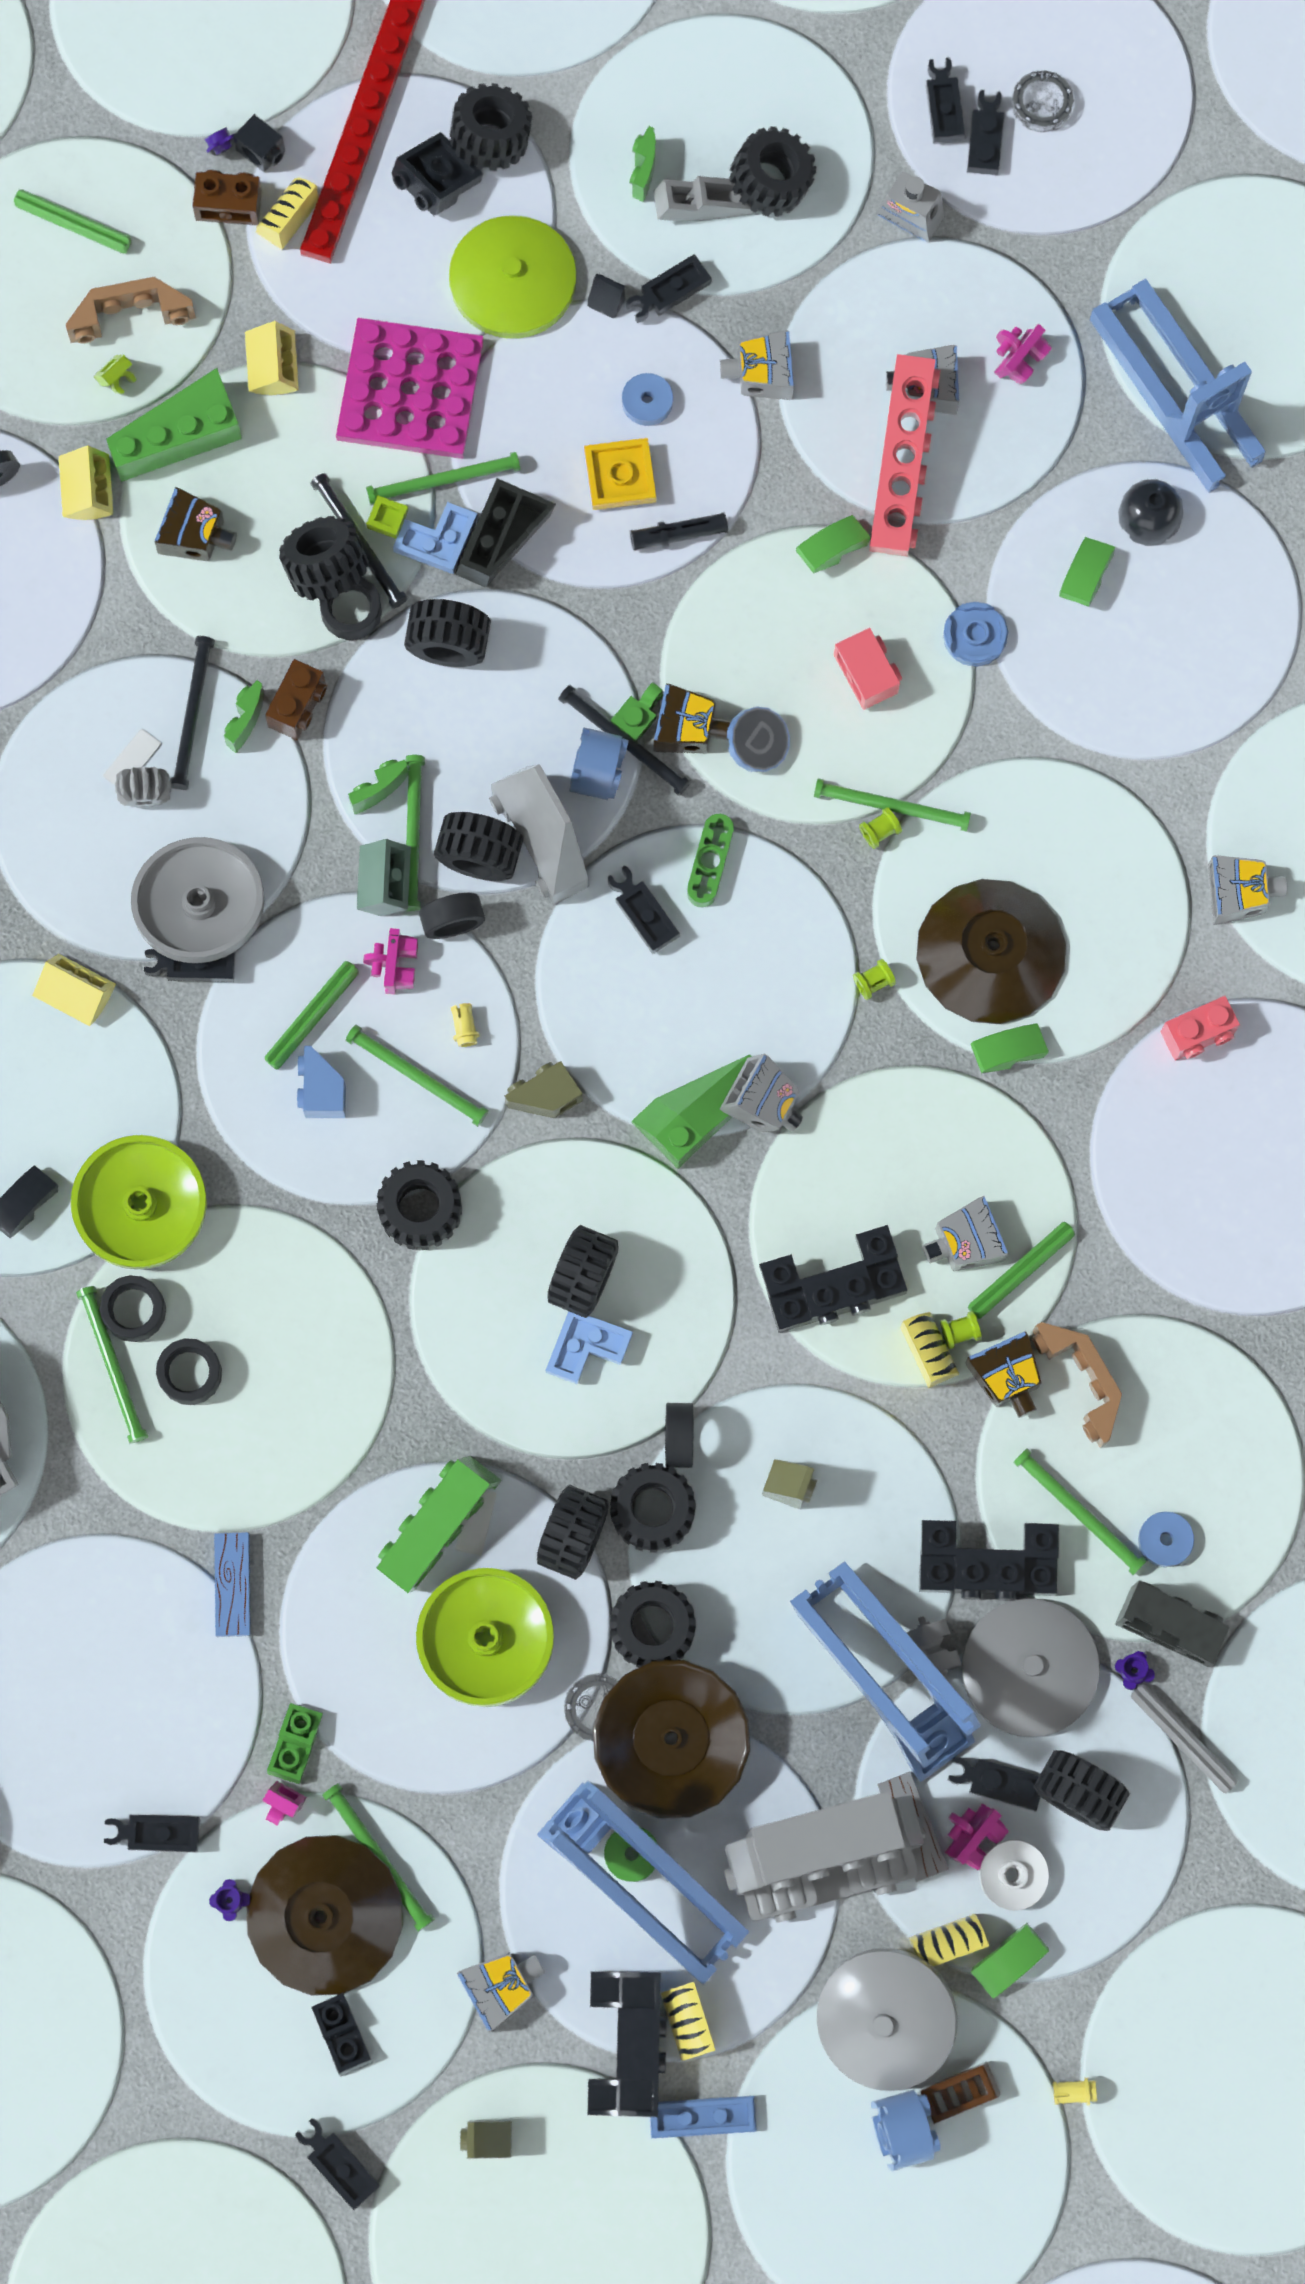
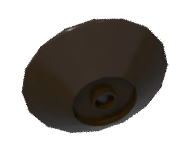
M979 879L952 888L931 906L918 931L916 960L926 988L945 1009L971 1022L1004 1024L1031 1015L1052 997L1065 971L1066 941L1057 916L1038 894L1012 881ZM989 941H996L999 944V948L992 950L988 947L987 943Z
M686 1660L652 1661L624 1674L603 1697L593 1725L594 1759L606 1786L629 1808L658 1819L691 1818L719 1805L740 1782L750 1754L749 1719L736 1691L713 1670ZM673 1731L678 1735L676 1743L667 1744L664 1737L667 1732Z
M338 1835L306 1836L277 1850L257 1873L249 1894L250 1904L246 1907L247 1935L260 1964L282 1985L311 1996L345 1994L372 1981L393 1957L403 1929L402 1895L389 1867L367 1846ZM318 1910L324 1911L327 1915L324 1923H319L315 1919V1913Z

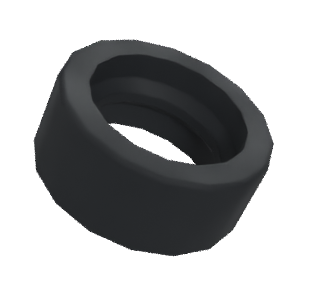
M360 577L361 581L357 585H353L352 589L349 590L361 592L369 600V614L361 622L356 624L341 623L332 613V603L335 598L329 597L326 600L319 601L323 623L328 631L338 638L349 641L362 639L371 634L379 625L382 616L380 594L374 584L364 577Z
M470 892L436 899L427 903L419 911L424 934L430 939H444L467 933L481 926L486 920L480 897L476 893Z
M128 1275L116 1279L107 1286L101 1297L100 1313L104 1324L114 1336L123 1341L139 1342L149 1339L159 1331L165 1321L166 1305L163 1295L153 1282L142 1276ZM131 1289L141 1290L146 1293L153 1305L152 1315L148 1322L137 1328H127L119 1324L113 1313L114 1302L117 1297L124 1291Z
M184 1338L172 1342L162 1351L157 1360L156 1376L159 1386L171 1400L184 1405H196L207 1401L216 1393L221 1383L222 1367L217 1354L208 1344L198 1339ZM186 1352L201 1355L207 1361L209 1367V1376L205 1384L194 1391H182L176 1388L169 1376L170 1365L173 1360Z
M666 1403L665 1466L667 1468L670 1466L673 1468H692L694 1446L693 1403Z

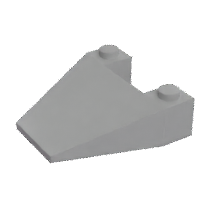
M540 764L524 767L491 784L493 796L489 797L490 803L497 815L503 813L507 822L511 820L515 829L523 835V843L538 868L539 879L535 883L542 897L545 899L549 896L553 905L588 888V876L572 821Z

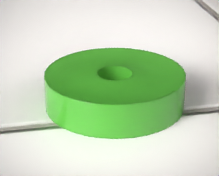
M640 1827L656 1844H658L655 1837L648 1830ZM613 1832L608 1838L604 1849V1859L609 1871L616 1878L626 1882H638L650 1876L655 1868L640 1854L637 1859L633 1861L628 1860L625 1856V1851L632 1846L618 1833Z

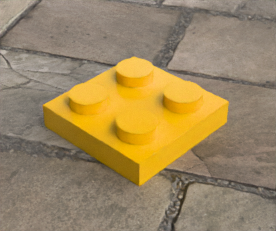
M648 438L584 445L593 510L656 503L657 497Z

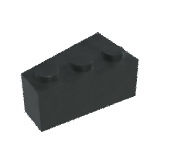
M496 478L456 575L486 588L548 520L556 504Z
M1141 1580L1130 1588L1115 1625L1207 1667L1214 1665L1230 1626L1222 1623L1224 1618L1210 1611H1204L1203 1613L1193 1608L1190 1602L1176 1596L1172 1597L1162 1592L1159 1588Z

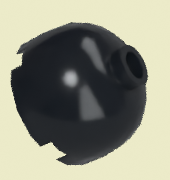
M1145 479L1134 484L1123 496L1118 510L1119 524L1122 530L1124 528L1125 532L1130 535L1129 538L1145 546L1165 543L1167 539L1178 532L1184 515L1183 502L1177 490L1169 483L1158 479Z

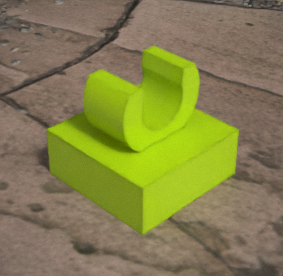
M115 355L93 376L101 386H111V389L116 394H123L125 392L119 385L121 377H125L130 383L137 381L135 375L127 371L132 363L125 355Z
M377 496L366 523L367 529L397 539L408 514V506Z

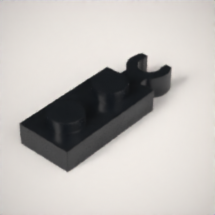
M949 57L945 59V68L942 70L935 68L933 59H929L927 72L931 79L926 80V93L933 143L964 141L965 139L958 77L949 78L952 69V61Z
M980 90L977 99V105L980 110L973 109L967 173L998 176L1004 112H997L1001 105L1002 94L1001 91H997L995 101L988 102L984 99V90Z
M693 254L642 285L641 292L643 296L634 295L626 301V308L630 310L634 306L641 307L642 311L635 315V321L641 323L648 318L651 310L654 309L658 316L662 315L712 284V278L696 255Z
M623 866L622 873L626 880L618 883L609 875L607 877L608 885L613 891L622 894L615 898L616 904L650 952L654 954L679 938L680 932L645 883L641 881L634 885L632 883L633 875L631 870L627 866Z
M154 949L145 950V957L157 959V964L154 967H144V973L147 976H158L163 971H167L168 981L234 982L236 951L210 962L187 963L170 959Z
M953 1758L952 1763L962 1766L963 1775L961 1777L949 1775L947 1780L950 1783L962 1784L965 1781L970 1782L969 1793L1033 1812L1037 1811L1040 1796L1034 1789V1785L1039 1778L1038 1775L983 1759H978L974 1768L964 1758Z
M129 1815V1825H124L115 1818L105 1820V1825H115L118 1829V1834L115 1838H104L103 1842L105 1844L114 1846L120 1844L123 1840H128L127 1850L198 1853L200 1817Z
M311 2118L309 2122L315 2128L314 2136L306 2138L300 2131L296 2132L295 2136L301 2144L310 2145L314 2149L307 2158L346 2203L355 2210L381 2185L334 2132L326 2139L322 2135L323 2128L320 2122Z

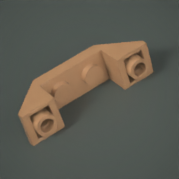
M156 277L92 288L65 324L71 343H90L95 338L102 337L98 319L99 313L115 314L124 308H146L155 302H160L165 325H183L189 320L196 319L192 299Z
M1044 1322L1037 1324L1033 1329L1035 1336L1032 1337V1341L1041 1355L1045 1353L1050 1360L1073 1347L1075 1352L1072 1353V1357L1077 1367L1081 1371H1087L1092 1380L1089 1386L1098 1401L1103 1399L1105 1404L1087 1413L1083 1418L1085 1424L1082 1425L1090 1442L1096 1441L1100 1448L1103 1447L1111 1437L1122 1396L1121 1391L1088 1335Z

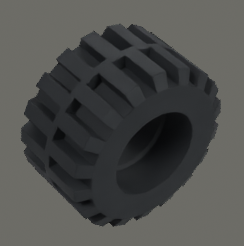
M485 83L478 84V88L473 86L467 88L466 93H461L458 96V100L453 108L449 135L451 137V146L456 148L455 154L459 158H465L464 162L471 165L473 163L477 165L476 169L483 170V167L489 168L490 171H497V167L505 170L509 168L510 163L513 165L517 164L520 161V157H523L526 153L531 131L532 112L529 111L527 101H522V95L518 92L512 93V88L507 86L501 88L496 83H492L491 86H486ZM481 125H493L500 129H488Z
M770 126L768 131L763 127L758 129L755 134H750L734 157L730 167L732 172L729 176L730 183H736L732 189L734 194H740L741 199L739 201L743 205L749 204L751 206L750 210L755 213L757 210L762 211L763 216H769L773 212L776 217L782 216L784 211L786 213L793 211L813 184V177L816 174V166L813 165L815 157L814 154L808 153L809 145L807 143L802 144L799 141L801 137L798 134L792 136L789 134L790 130L786 128L778 131L777 126ZM760 163H768L778 168L785 180H777L770 177L763 170Z
M319 517L313 521H307L299 528L292 530V534L286 536L283 540L284 544L280 546L279 558L291 586L298 596L306 597L307 600H315L317 598L319 601L326 600L329 597L335 598L343 592H348L352 589L353 585H357L361 581L360 577L365 576L367 572L366 567L369 566L366 552L354 525L342 517Z
M446 599L418 601L410 607L404 646L412 655L429 663L448 667L474 666L482 663L485 659L491 619L481 610L458 601Z
M452 812L444 816L434 856L447 868L469 877L487 881L509 880L514 876L524 837L509 824L493 817L472 812Z
M417 1160V1164L411 1165L410 1161L403 1163V1168L398 1170L395 1167L391 1170V1176L389 1178L385 1176L381 1182L382 1188L378 1189V1203H376L378 1215L386 1234L389 1237L392 1236L395 1243L400 1246L403 1243L407 1245V1249L415 1250V1247H421L422 1250H429L428 1246L435 1244L438 1247L443 1244V1239L447 1238L449 1240L453 1235L454 1228H458L460 1215H462L460 1192L455 1179L452 1180L450 1173L446 1169L443 1171L439 1169L438 1164L431 1162V1165H426L425 1160ZM426 1189L437 1195L440 1204L437 1213L429 1220L423 1222H413L403 1217L400 1212V1202L410 1191Z
M582 1225L573 1230L552 1276L547 1293L548 1303L587 1318L594 1311L614 1266L619 1250L618 1240Z
M644 1463L639 1468L635 1469L633 1467L629 1469L628 1473L624 1477L621 1476L617 1481V1485L611 1494L610 1515L615 1531L618 1535H621L623 1541L628 1545L631 1544L640 1551H643V1549L650 1550V1553L661 1549L666 1551L671 1549L674 1544H679L692 1527L696 1510L694 1491L692 1486H689L685 1476L677 1473V1469L671 1466L669 1468L664 1467L662 1463H656V1465ZM647 1489H658L665 1492L671 1498L673 1513L665 1524L650 1527L641 1524L635 1518L632 1506L635 1497L640 1492Z
M568 1485L559 1495L544 1529L537 1551V1565L572 1579H578L585 1571L599 1540L608 1513V1500Z
M656 1580L655 1583L644 1581L635 1587L631 1586L627 1589V1592L623 1595L621 1594L617 1599V1603L611 1612L610 1634L618 1654L620 1653L629 1664L632 1663L639 1668L652 1661L681 1660L692 1645L696 1629L694 1609L692 1604L688 1602L686 1595L676 1590L675 1586L671 1584L668 1586L662 1584V1581ZM644 1607H661L672 1617L673 1631L666 1642L650 1646L640 1642L634 1635L632 1629L634 1616Z
M1063 1750L1053 1751L1034 1785L1038 1795L1045 1801L1074 1819L1101 1831H1110L1130 1795L1125 1785L1115 1777L1083 1758Z

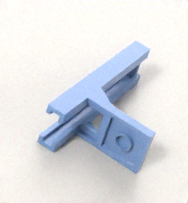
M1146 278L1133 285L1132 289L1108 303L1104 302L1092 309L1091 323L1208 493L1220 486L1219 481L1224 479L1226 475L1195 432L1194 427L1212 415L1217 417L1251 468L1262 462L1266 451L1237 411L1252 374L1246 362L1236 367L1234 365L1227 366L1218 373L1215 379ZM1128 301L1132 305L1138 303L1194 384V387L1190 390L1188 401L1185 404L1184 413L1175 403L1112 310H1120L1123 308L1124 303Z
M844 1561L828 1573L831 1577L830 1580L826 1583L822 1580H817L815 1582L817 1588L810 1594L805 1590L792 1599L790 1603L801 1621L875 1708L895 1738L913 1774L922 1782L976 1742L972 1732L981 1727L969 1705ZM838 1587L844 1591L928 1690L934 1704L910 1722L813 1607Z
M589 1781L585 1784L582 1782L537 1833L538 1837L599 1888L703 1985L717 1970L714 1966L719 1958L723 1961L727 1960L728 1953L726 1950L732 1944L734 1947H737L749 1933L734 1916L600 1789ZM610 1829L626 1840L724 1933V1936L703 1960L694 1954L589 1855Z

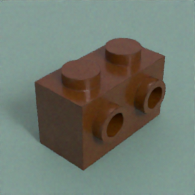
M217 170L196 172L192 205L195 221L258 225L262 197L260 176H254L247 172H240L236 175L223 174Z
M293 659L265 714L268 728L298 741L302 731H306L312 721V711L316 703L322 701L327 691L323 671Z

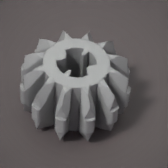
M133 767L132 769H124L116 774L115 793H117L119 803L124 806L153 807V805H162L170 800L171 781H169L167 771L162 768Z

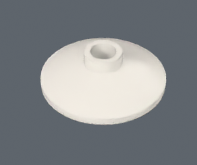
M1008 1840L995 1845L985 1855L980 1868V1882L985 1895L992 1903L1006 1910H1023L1037 1903L1045 1893L1049 1881L1048 1866L1043 1855L1033 1845L1020 1840ZM1010 1868H1014L1017 1871V1878L1014 1881H1009L1006 1877V1872Z

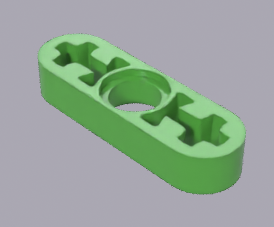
M713 814L704 824L687 887V897L696 907L711 905L717 896L734 830L732 820L724 814ZM717 823L723 824V830L727 831V833L722 832L720 834L717 846L712 844L714 830L710 829V827L716 828ZM709 852L715 853L720 859L719 865L711 869L704 867L701 863L702 856ZM704 875L709 877L707 891L711 892V894L707 893L704 894L703 898L697 897V891L693 890V888H700L702 876Z

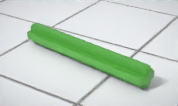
M23 189L18 190L14 197V205L19 209L122 254L129 250L131 245V237Z
M348 961L342 963L265 1055L264 1059L267 1064L276 1070L280 1069L358 976L359 971L355 965Z
M1062 1222L974 1299L968 1306L969 1311H973L977 1319L985 1316L1075 1236L1073 1228L1068 1223Z

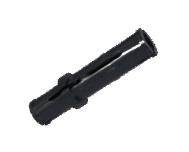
M725 512L668 524L662 521L658 522L657 526L630 530V541L633 551L658 545L665 548L669 547V543L728 533V522Z

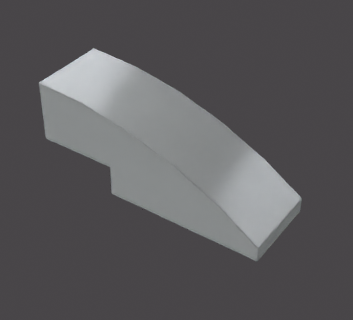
M698 176L693 182L664 179L653 190L658 220H711L742 216L755 212L750 210L751 206L749 204L743 205L739 201L741 199L740 194L735 195L732 190L736 183H730V179Z

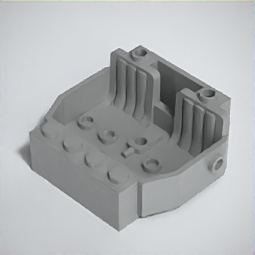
M890 1791L751 1828L745 1839L726 1845L725 1852L730 1869L724 1870L729 1891L736 1889L737 1896L744 1895L748 1913L752 1920L758 1921L775 1917L776 1923L796 1918L795 1911L848 1896L874 1889L877 1896L897 1891L896 1883L913 1879L918 1874L912 1849L924 1844L923 1838H925V1833L920 1817L917 1818L911 1795L892 1799Z

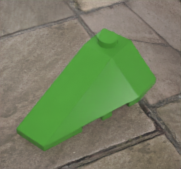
M750 1054L655 1098L631 1123L679 1169L732 1118V1116L722 1112L720 1107L747 1058L752 1056Z

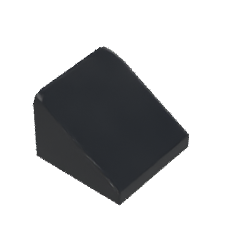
M596 273L587 300V306L610 318H615L625 301V287L612 279Z

